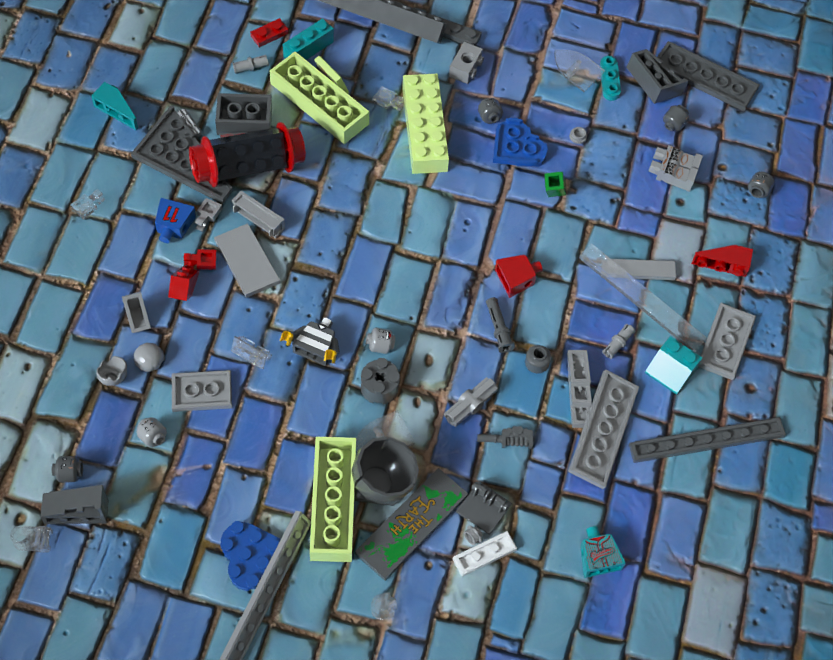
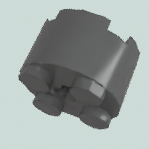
M378 358L369 362L361 371V393L364 398L370 403L387 404L395 399L400 386V374L397 367L385 358Z

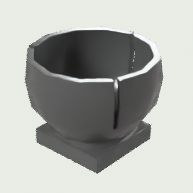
M387 437L373 438L357 451L351 471L355 486L354 501L394 506L396 502L414 489L419 468L415 454L404 442L392 437L388 439Z

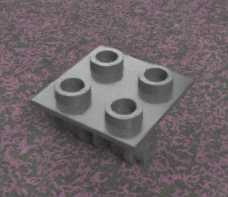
M478 481L473 484L471 492L456 510V513L490 535L512 503Z

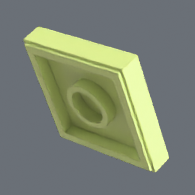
M321 56L314 59L321 73L349 94L345 83L336 71Z

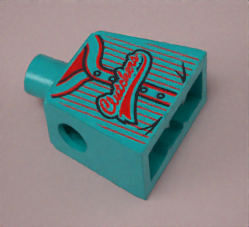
M598 526L587 528L588 538L582 541L580 547L584 578L621 571L625 565V560L612 535H600Z

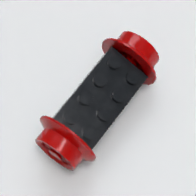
M283 122L277 123L276 128L209 140L207 136H203L200 145L190 146L189 148L191 170L196 182L208 181L212 187H217L218 181L282 168L290 173L294 169V164L303 163L306 157L305 144L300 129L298 127L287 128Z

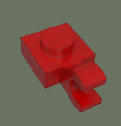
M197 249V254L184 253V265L194 266L197 264V269L216 270V250Z

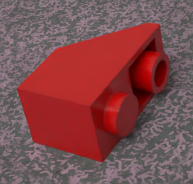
M184 265L174 272L170 279L168 297L184 301L192 297L199 270H195L192 266Z

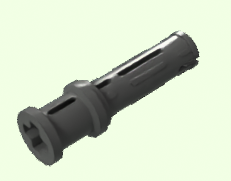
M495 297L486 300V305L494 325V338L498 341V350L500 353L510 352L515 348V344L510 338V329L505 325L498 299Z

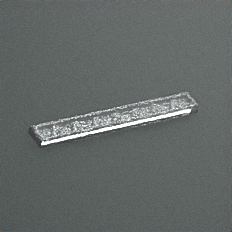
M592 243L579 256L580 260L693 352H696L707 340V337Z

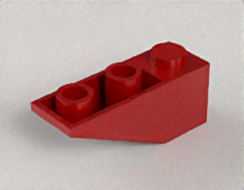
M731 245L695 252L691 264L702 268L714 269L718 272H727L735 276L746 277L750 269L753 249Z

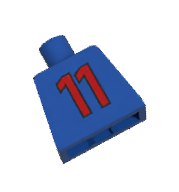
M161 198L155 220L156 230L160 233L159 240L163 243H169L172 237L183 238L196 218L195 207Z

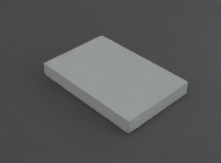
M231 370L172 373V412L232 408Z

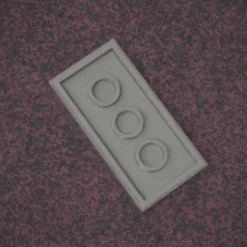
M248 223L214 237L216 245L246 298L280 284L279 277Z
M720 303L701 353L702 360L698 367L734 380L756 316Z

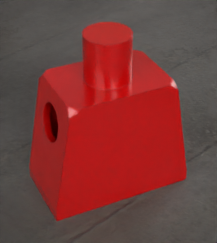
M526 255L497 259L495 271L509 298L533 286L536 280V273L543 271L540 261L530 264Z

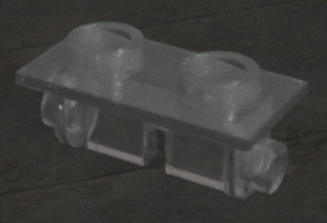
M234 336L231 351L259 368L264 369L266 360L269 361L272 357L270 351L259 345L255 348V343L245 336Z

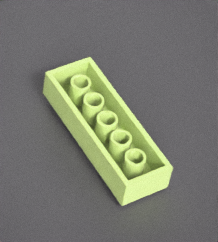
M293 52L270 70L271 85L343 144H346L369 125V111L297 52Z
M438 74L403 75L402 90L412 174L448 172L449 156Z
M316 437L310 561L352 562L355 486L351 471L356 457V438Z

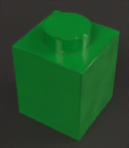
M563 171L545 173V188L548 197L565 196L566 182Z

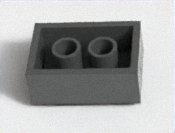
M218 93L215 119L217 135H220L219 133H249L271 129V95Z

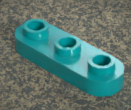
M604 56L600 61L602 92L605 99L615 101L621 93L618 62L612 56Z

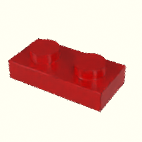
M279 18L251 31L250 34L258 47H262L289 34V30Z

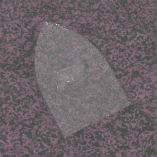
M564 49L555 50V61L559 71L567 80L583 92L605 72L604 69L581 53Z
M398 410L370 422L361 430L356 438V453L373 438L387 437L388 439L392 437L404 442L408 447L415 444Z

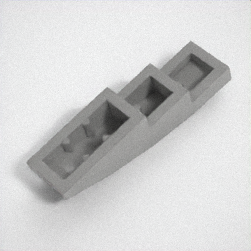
M568 350V381L572 428H583L592 404L587 350Z

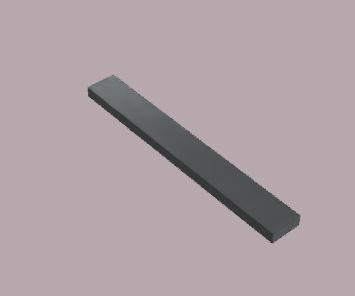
M778 417L630 442L629 448L633 462L638 463L784 438L786 433L781 419Z

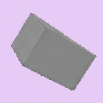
M141 291L122 296L131 332L136 333L150 329Z

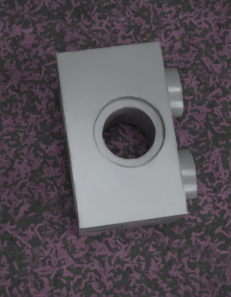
M464 42L450 65L449 77L468 84L471 78L474 79L477 67L483 63V49Z

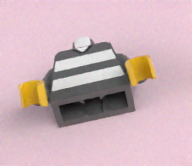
M323 318L320 324L311 321L306 326H302L293 332L283 331L280 341H287V346H290L291 342H293V353L324 366L327 365L329 359L332 360V363H335L336 357L340 352L338 340L335 338V331L330 329L333 322L328 318Z

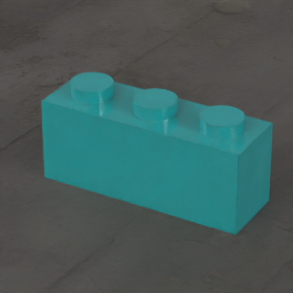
M322 18L283 43V57L286 59L293 52H297L305 60L309 59L334 42V28Z

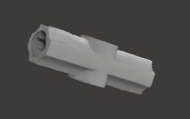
M486 377L472 390H466L460 396L458 402L444 413L447 422L456 427L470 414H476L482 408L484 402L497 392L498 387L491 378Z

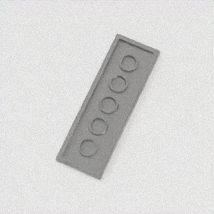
M606 369L603 371L568 472L601 489L606 488L639 386Z

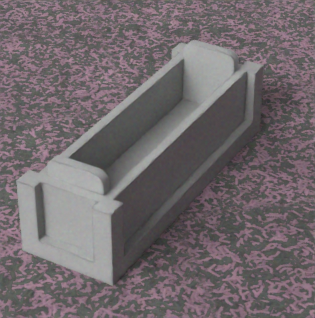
M240 191L232 199L233 212H238L268 232L270 237L273 236L276 239L285 230V222L282 217L243 191Z

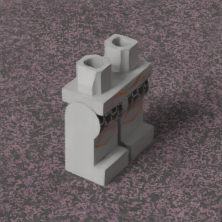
M668 145L667 150L657 147L653 158L662 161V163L652 160L649 172L656 174V180L658 181L662 180L690 192L703 155L696 153L693 156L679 149H673V146Z

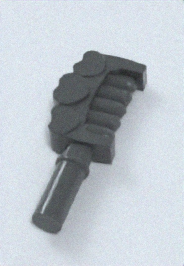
M513 426L512 429H502L501 435L477 434V442L501 443L502 448L509 445H520L521 447L525 446L528 449H532L533 431L527 428L523 429L521 426Z

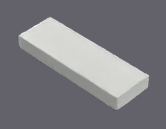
M508 531L454 556L453 561L463 577L517 551V547Z

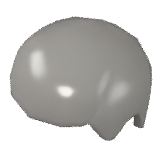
M154 343L140 345L133 356L135 365L145 372L159 369L161 363L165 361L163 350Z
M113 356L108 362L103 360L96 370L98 380L106 386L122 383L127 376V363L123 358Z

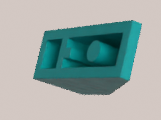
M104 82L91 95L94 107L130 128L137 130L136 117L118 88Z

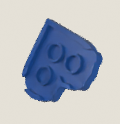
M507 118L506 121L498 124L495 133L493 163L526 167H540L548 151L547 144H544L538 135L531 134L530 127H527L522 119Z
M240 521L233 522L223 532L220 543L224 556L230 560L228 575L232 584L244 591L256 589L281 539L252 524Z

